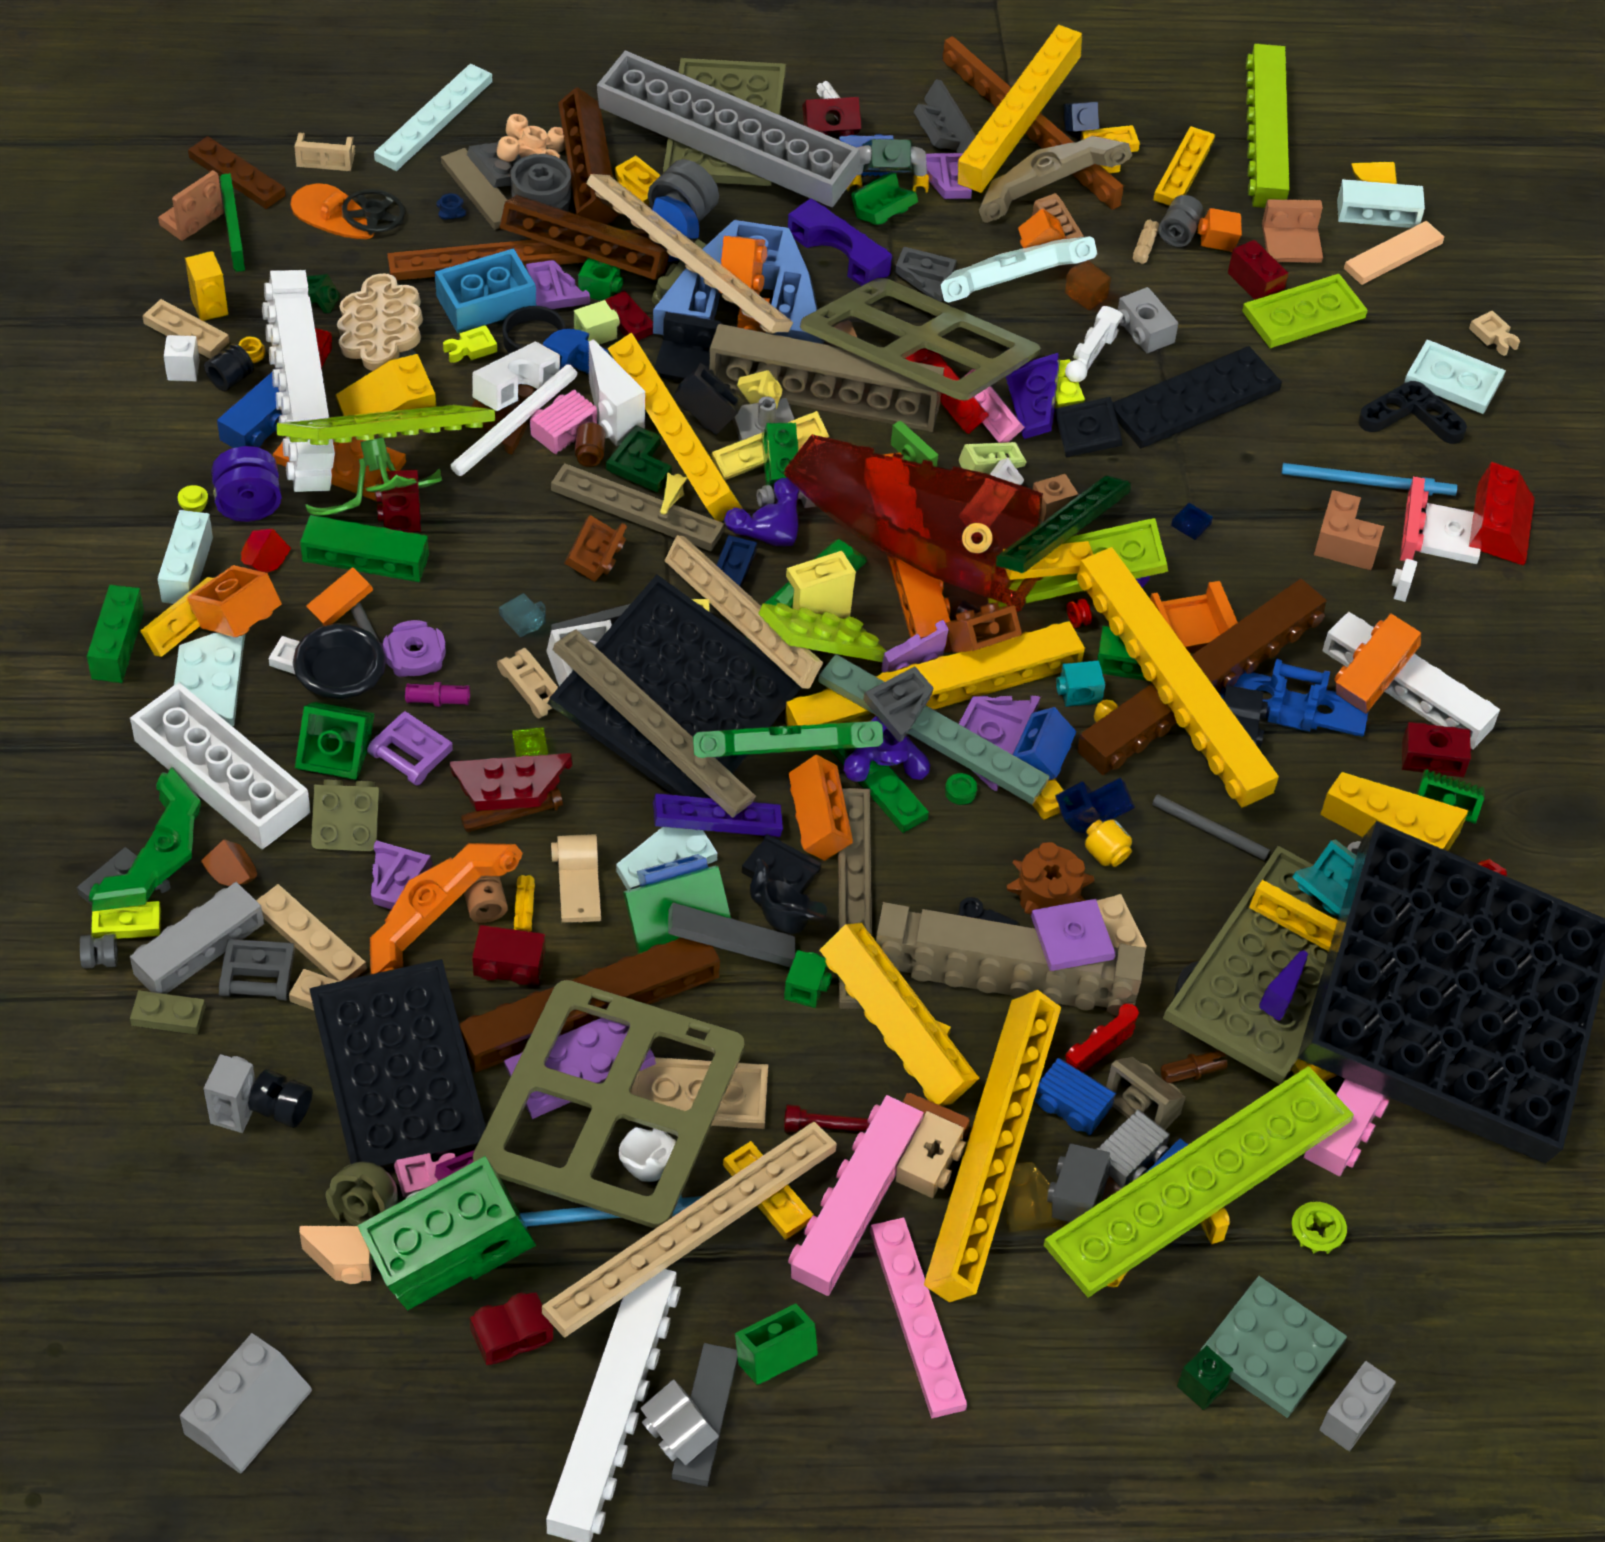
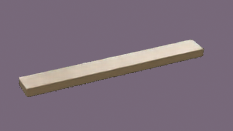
M677 535L665 562L705 599H709L711 605L801 688L810 689L823 662L809 649L789 646L758 614L761 605L686 537Z

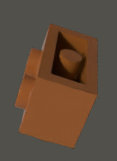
M998 602L980 606L981 612L974 613V610L957 613L956 620L946 623L949 629L948 636L952 652L975 651L1021 636L1022 633L1015 605L999 607Z

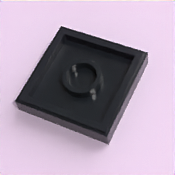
M1111 397L1055 408V415L1066 458L1123 445Z

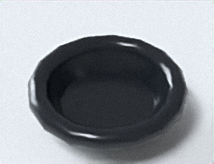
M336 623L319 627L305 635L295 648L292 665L296 678L307 690L324 698L346 699L359 696L376 685L384 674L386 656L382 644L371 632L355 625Z

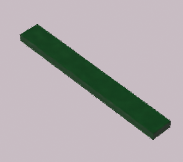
M1104 476L997 555L996 566L1020 573L1026 572L1129 494L1131 482Z

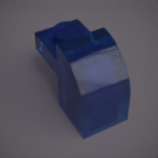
M1121 777L1093 792L1082 781L1055 795L1065 822L1074 831L1079 833H1086L1087 829L1099 819L1105 822L1135 808L1126 783Z

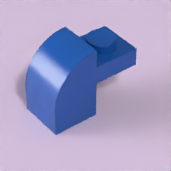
M669 196L655 198L653 211L688 239L698 238L699 222L690 206ZM669 254L668 262L679 261V258Z
M562 329L551 334L543 342V346L560 355V370L569 364L589 374V333L577 329Z

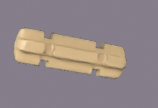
M1147 220L1145 222L1144 229L1133 253L1135 263L1140 262L1144 264L1147 262L1148 255L1158 233L1159 223L1157 221Z

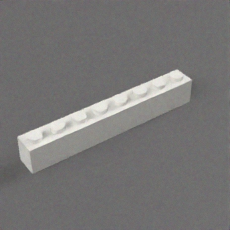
M662 1270L622 1299L546 1518L547 1534L575 1542H591L593 1534H600L606 1512L601 1510L605 1499L611 1501L617 1483V1479L612 1478L616 1466L622 1468L628 1450V1446L624 1445L627 1433L634 1434L639 1413H636L635 1409L638 1401H645L650 1381L645 1379L648 1370H655L660 1349H657L656 1346L659 1338H666L671 1318L666 1317L670 1307L676 1308L679 1300L681 1287L676 1286V1272Z

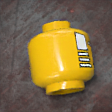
M1099 819L1087 829L1086 833L1089 836L1085 841V847L1100 865L1116 867L1132 853L1130 848L1132 838L1116 820L1110 819L1102 822Z

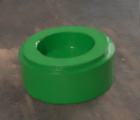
M957 773L947 779L945 795L950 802L957 805H966L975 799L977 783L973 777L968 774Z

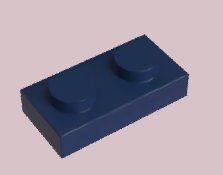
M728 535L717 562V566L741 588L757 551V542Z

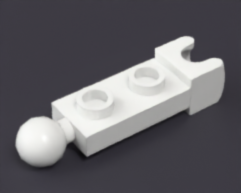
M1108 306L1101 308L1096 316L1094 327H1090L1084 339L1085 343H1079L1075 350L1073 358L1076 360L1069 362L1065 368V375L1071 382H1081L1084 380L1088 369L1105 343L1112 344L1119 332L1117 326L1123 317L1120 311Z

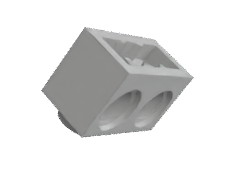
M220 1054L203 1088L210 1124L243 1133L253 1112L248 1107V1101L255 1083L253 1064L238 1056L231 1058Z

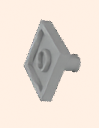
M769 396L759 399V403L742 405L738 414L732 419L740 441L762 433L767 423H788L795 420L787 398L780 399L776 409L775 400Z

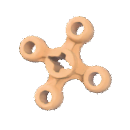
M512 114L506 123V134L508 136L502 137L498 142L497 156L506 162L514 161L518 154L521 158L532 154H549L560 158L557 152L565 150L563 129L561 127H553L547 134L540 127L528 126V120L525 116Z

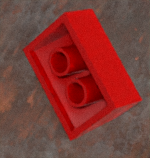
M1491 462L1477 486L1469 547L1481 549V552L1524 566L1527 559L1535 498L1518 470Z

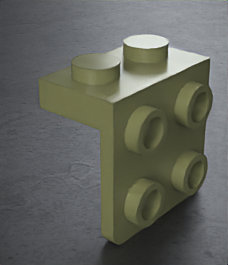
M324 780L323 785L314 784L312 847L319 850L374 851V843L377 840L379 803H382L383 790L380 787H375V782L356 781V786H343L342 780Z

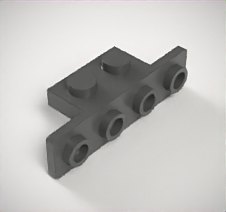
M936 79L924 98L927 105L918 104L914 114L918 118L920 126L930 138L933 146L939 149L946 148L955 150L957 153H964L976 135L942 80Z

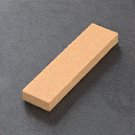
M1425 221L1346 261L1344 270L1363 285L1443 244L1445 236L1429 222Z

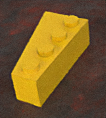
M1341 772L1327 792L1320 815L1361 837L1378 821L1448 851L1462 830L1468 810Z

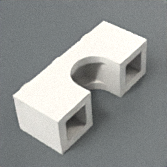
M535 341L473 372V398L498 411L518 401V384H527L539 389L560 371V355Z

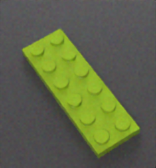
M1155 518L1072 536L1064 542L1089 541L1093 554L1113 547L1135 579L1168 572ZM1000 553L979 557L988 602H998L999 607L1017 606L1084 591L1078 584V573L1009 580L1005 568L996 566V556Z

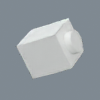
M167 335L164 350L167 380L197 381L200 359L196 336Z

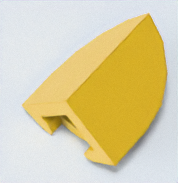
M1394 162L1351 163L1352 172L1358 181L1397 184Z

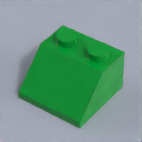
M317 702L305 705L295 768L357 780L370 744L375 713Z

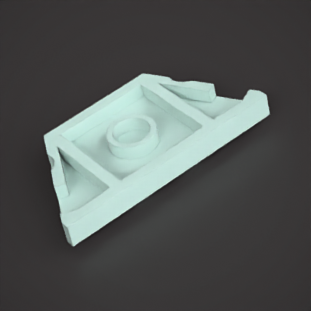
M216 632L179 645L174 685L180 682L227 723L234 726L245 634L239 637H232Z

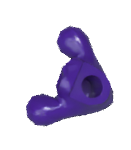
M781 478L775 482L774 494L778 500L777 504L763 506L752 517L744 509L733 508L727 511L724 518L727 529L735 534L749 536L772 546L786 547L794 545L798 533L796 505L800 492L797 483L790 478Z
M875 716L871 721H878L882 724L883 743L879 747L856 748L845 759L843 769L848 779L859 782L865 781L870 771V762L872 761L883 766L898 765L903 762L905 773L912 779L921 780L929 774L931 764L927 756L914 745L907 735L903 741L899 742L882 721Z

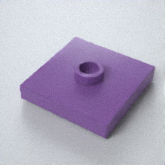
M1096 899L1032 910L1031 918L1050 971L1114 960L1115 951Z

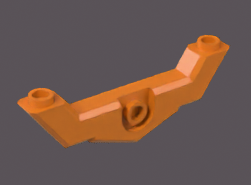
M468 843L453 859L449 858L408 880L385 919L386 923L370 937L371 974L403 968V951L481 876L505 875L518 866L519 860L523 855L516 844Z

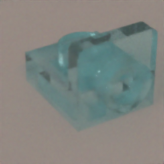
M524 593L499 607V615L520 637L538 630L546 623L545 605L541 601L534 604Z

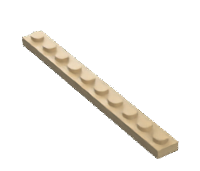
M590 174L586 184L595 190L596 196L609 201L616 212L626 215L631 219L632 225L645 230L652 241L662 244L667 248L668 254L681 259L686 263L685 267L688 270L702 276L705 284L717 288L723 293L722 297L725 300L735 303L741 308V312L745 316L758 321L762 330L770 334L789 332L793 324L789 318L610 175Z
M812 1122L542 1305V1314L565 1338L836 1152L837 1143L815 1122Z

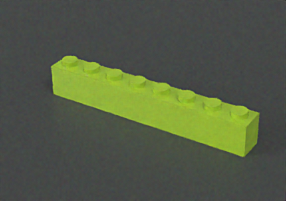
M1254 44L1252 54H1247L1246 70H1250L1247 72L1246 87H1250L1247 91L1246 105H1251L1247 111V123H1251L1248 125L1247 140L1251 141L1248 145L1247 159H1252L1248 165V177H1252L1249 180L1248 195L1252 196L1253 207L1265 208L1267 200H1287L1289 194L1285 46Z

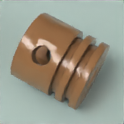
M481 876L464 892L469 916L475 922L487 923L495 921L505 915L508 910L500 876ZM480 908L487 909V912H482Z

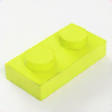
M1070 359L1060 360L1055 408L1085 402L1079 382H1071L1065 375V368L1071 362Z
M147 902L145 905L92 912V936L94 938H102L105 934H116L117 939L161 935L160 902Z

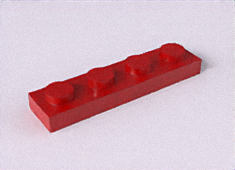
M922 348L905 358L912 362L944 368L943 376L956 381L960 380L943 357L932 350ZM941 392L940 402L967 434L972 432L989 416L975 396L969 400H958Z

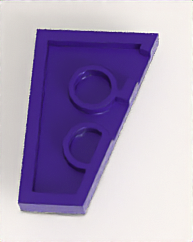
M1058 353L1029 361L1006 376L1017 418L1025 427L1021 431L1024 439L1052 431L1060 366Z

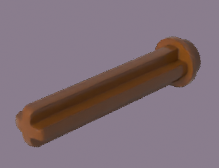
M558 787L550 790L546 800L540 807L474 811L461 816L462 825L466 832H471L551 808L553 811H557L559 806H563L562 796Z

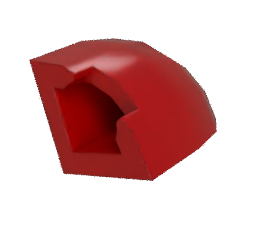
M274 529L255 530L251 532L243 546L241 561L252 570L271 572L284 562L291 547Z

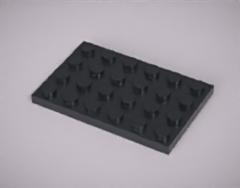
M442 959L309 988L350 1164L362 1161L371 1162L382 1167L384 1170L395 1168L394 1164L399 1159L430 1153L431 1159H435L447 1153L456 1154L476 1149L486 1126Z

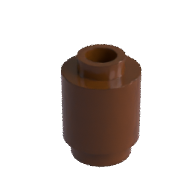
M588 422L577 428L575 456L581 465L594 467L603 459L606 431L602 426Z

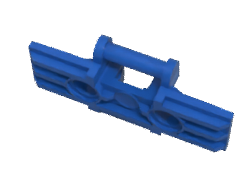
M1276 659L1272 677L1254 672L1251 674L1245 672L1238 677L1234 687L1267 691L1272 695L1271 699L1262 700L1268 702L1267 722L1309 732L1310 729L1317 730L1318 726L1356 736H1364L1368 713L1365 714L1336 695V692L1326 690L1330 671L1324 670V673L1283 664L1282 660ZM1289 677L1314 683L1315 686L1311 685V689L1306 695L1288 691L1286 689L1287 679L1284 678ZM1222 688L1220 691V696L1222 697V699L1225 692L1224 688ZM1319 705L1329 706L1333 712L1330 714H1323L1319 712L1316 707Z

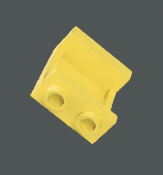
M842 551L787 568L786 577L794 588L792 609L800 610V608H807L818 614L829 612L844 619L850 616L856 571Z

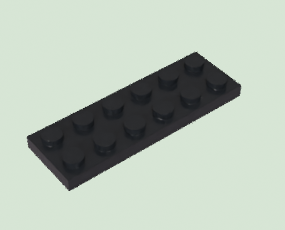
M1247 346L1112 403L1117 422L1141 449L1280 390L1282 381L1250 346Z

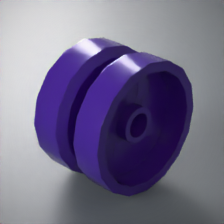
M242 446L231 448L221 453L214 460L211 469L214 499L217 510L222 515L235 521L250 522L271 515L279 507L282 496L278 481V467L275 458L268 451L258 447Z

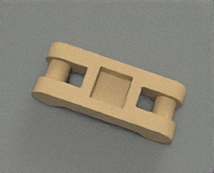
M526 648L515 652L516 656L510 659L505 657L497 661V666L500 673L509 679L530 705L533 714L539 719L547 715L548 710L553 708L547 703L549 697L556 691L558 686ZM546 693L548 697L542 700L539 695Z

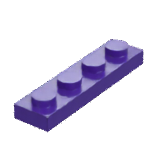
M655 793L653 800L654 824L659 827L762 836L768 834L773 837H780L783 830L781 805L753 802L732 818L712 798Z

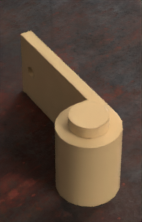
M596 834L557 836V842L551 843L552 862H558L562 923L601 921Z

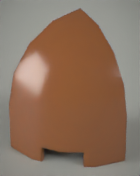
M227 840L220 842L201 860L209 874L218 883L231 886L235 882L239 885L247 884L257 876L256 868L243 847Z

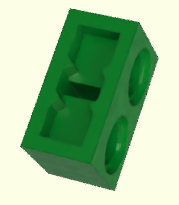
M767 423L762 433L766 485H770L774 490V483L781 478H790L798 485L801 478L796 423Z

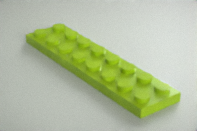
M444 405L277 423V435L290 437V442H308L309 439L311 445H328L329 439H333V442L348 443L352 442V437H356L357 440H374V434H379V437L392 438L397 437V432H401L402 435H418L419 429H423V432L436 433L440 432V427H444L445 430H462V425L464 424L468 428L483 427V422L495 421V410L462 405Z

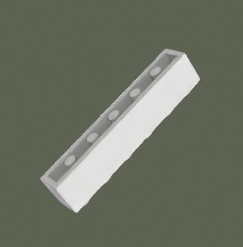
M1348 612L1328 631L1322 651L1348 667L1354 660L1353 655L1361 643L1367 644L1371 639V632L1374 627ZM1415 653L1384 691L1436 726L1469 729L1471 749H1474L1494 728L1500 709L1490 701L1483 699L1465 685L1443 673L1439 668L1418 657Z

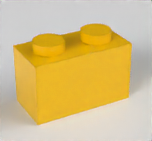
M211 251L186 257L191 300L199 319L206 321L228 315L223 273L214 252Z

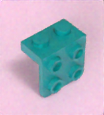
M1336 839L1331 840L1313 866L1297 870L1292 877L1298 882L1297 886L1301 891L1310 896H1316L1323 902L1322 906L1326 911L1334 916H1339L1356 855Z

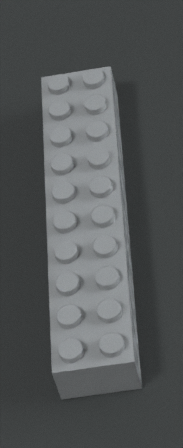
M626 50L597 84L600 109L827 206L833 207L859 173V148Z

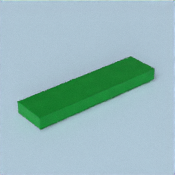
M231 173L221 174L220 182L233 269L235 272L245 271Z

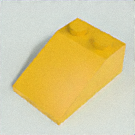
M418 354L390 360L336 394V400L343 416L436 406L435 392Z

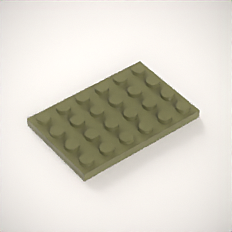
M680 59L678 73L781 116L786 64ZM668 138L663 173L676 160L686 159L702 166L712 176L715 183L772 185V182Z

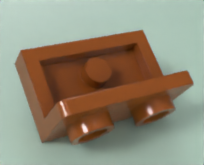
M589 515L564 564L594 582L602 573L608 575L616 562V559L612 558L614 553H618L626 541L623 534L627 526L621 523L614 530Z

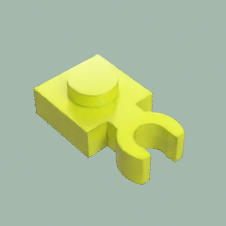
M486 325L459 333L460 340L448 339L443 342L444 353L449 352L450 363L458 362L466 355L471 360L497 352V343Z

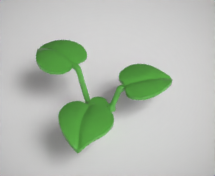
M384 437L362 441L360 443L364 458L359 459L360 471L356 497L343 505L326 508H316L306 504V510L312 515L326 516L359 506L362 501L367 465L370 471L380 469L384 484L366 487L368 492H381L394 489L395 487H406L417 483V480L401 477L397 474L389 480L386 471L387 466L390 471H396L389 453H387ZM438 469L432 475L418 481L419 488L428 487L442 481L441 470Z

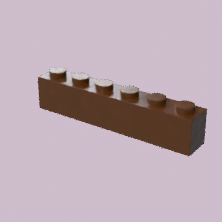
M576 87L558 102L568 166L571 170V184L576 214L607 225L619 213L612 208L613 205L609 201L596 196L595 190L586 184L590 174L610 175L613 178L602 113L598 101Z
M519 195L505 201L499 227L501 229L654 280L666 271L669 259L667 248L649 238Z

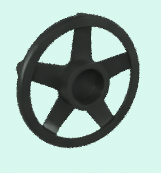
M375 189L361 190L351 194L346 198L342 206V217L350 225L367 231L369 235H372L374 232L389 231L400 224L402 225L405 215L404 207L397 197L388 192ZM364 194H379L387 198L383 201L367 199ZM356 197L362 205V209L347 211L348 203ZM394 201L399 206V216L385 212V209ZM353 218H367V225L358 223ZM379 219L392 222L385 226H376Z

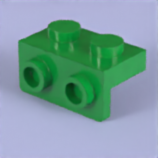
M893 172L859 188L851 194L856 217L871 222L874 225L883 224L889 217L904 213L910 206L918 203L916 192L899 187L897 174Z

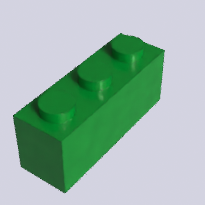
M109 585L87 654L92 680L123 683L144 614L140 588Z

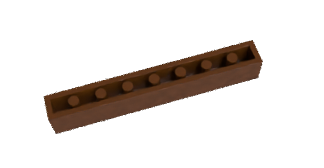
M679 937L663 945H654L648 951L635 956L623 957L617 963L604 968L592 969L586 975L571 981L650 1005L719 978L720 958L713 946ZM554 987L542 992L535 991L526 998L511 1004H501L495 1010L482 1015L470 1016L464 1022L459 1023L467 1057L475 1073L500 1064L504 1060L524 1051ZM592 998L590 1005L607 1010L609 1003ZM573 1010L569 1013L559 1036L602 1017Z

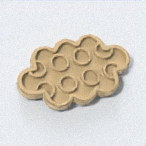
M386 273L372 275L367 278L362 284L361 291L346 296L339 306L342 317L338 320L337 327L341 336L339 345L342 354L350 359L362 358L364 367L374 371L388 361L398 359L399 352L408 351L416 347L421 340L418 327L423 321L419 307L421 300L418 290L413 286L398 285L396 278Z

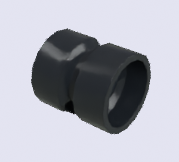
M265 1069L253 1085L248 1107L250 1110L266 1117L274 1114L276 1121L295 1128L302 1122L310 1107L313 1089L294 1079L287 1083L286 1076L270 1069Z

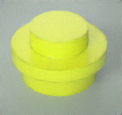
M197 485L187 486L178 493V503L185 511L201 512L208 502L207 491Z

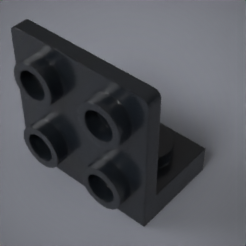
M666 312L663 322V342L654 366L661 378L683 381L700 363L709 366L710 347L717 326L722 324V322Z

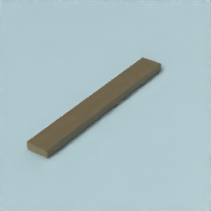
M577 629L554 644L552 650L732 818L753 803L756 798L755 794L715 757L698 758L695 756L693 737Z
M842 788L853 843L838 852V931L845 924L862 923L872 936L870 789ZM839 977V1009H863L859 1002L847 993L845 984Z

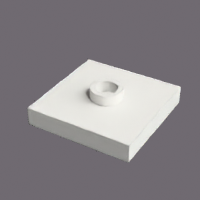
M1427 503L1425 508L1426 519L1422 530L1424 538L1420 552L1477 564L1481 549L1469 547L1474 512Z

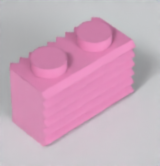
M575 389L566 395H559L553 404L544 410H537L530 419L531 435L551 452L557 454L558 451L566 448L571 442L574 443L577 428L580 425L588 422L597 424V408L585 399L584 396L577 393Z

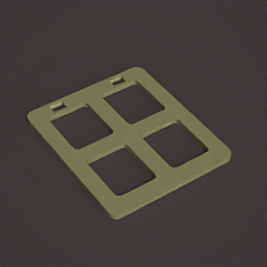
M876 278L803 317L800 323V328L811 335L958 400L971 399L1039 356L1041 349L1033 341L886 278ZM885 296H891L937 317L922 326H915L869 305ZM849 316H854L901 338L885 347H877L836 329L832 325ZM958 327H962L1010 349L992 359L946 340L942 336ZM922 348H926L973 368L975 371L956 381L905 358Z
M571 980L561 981L554 987L473 1153V1162L486 1156L501 1179L648 1227L657 1228L672 1217L744 1052V1038L738 1032ZM595 998L608 1002L607 1010L590 1005L591 999ZM573 1010L583 1011L629 1026L628 1033L603 1083L591 1082L545 1066L569 1013ZM689 1028L707 1033L705 1040L689 1036ZM658 1036L698 1047L715 1054L693 1105L687 1111L630 1093L652 1042ZM535 1091L591 1109L568 1162L562 1168L544 1164L505 1150L507 1142L531 1093ZM619 1119H627L678 1137L655 1191L650 1196H643L591 1178L613 1127Z

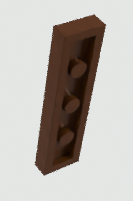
M209 136L188 149L190 159L209 172L214 170L218 173L219 178L221 174L231 173L233 188L264 209L269 208L286 196L284 186Z

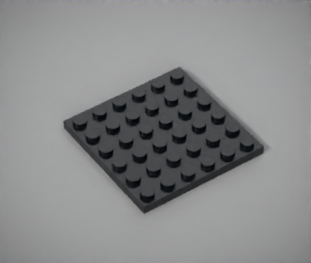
M657 574L595 645L600 652L692 737L697 732L772 727L785 711L786 702L793 700L802 690L791 677L755 644ZM574 670L549 697L548 705L671 794L711 798ZM749 754L715 758L734 774Z

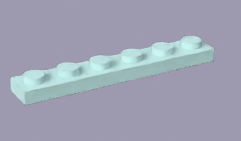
M470 63L374 152L375 161L395 171L399 170L492 83V73Z

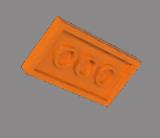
M352 437V442H333L335 456L333 468H331V484L357 494L360 471L359 459L364 458L360 442L366 440H357L356 437ZM282 441L273 453V457L277 464L286 467V463L290 461L289 456L284 457ZM386 447L396 471H400L406 463V454ZM367 465L362 496L376 501V492H368L366 487L381 484L380 469L370 471Z

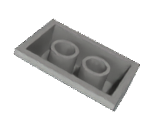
M251 1333L179 1415L184 1434L241 1474L311 1393L312 1388L278 1350Z

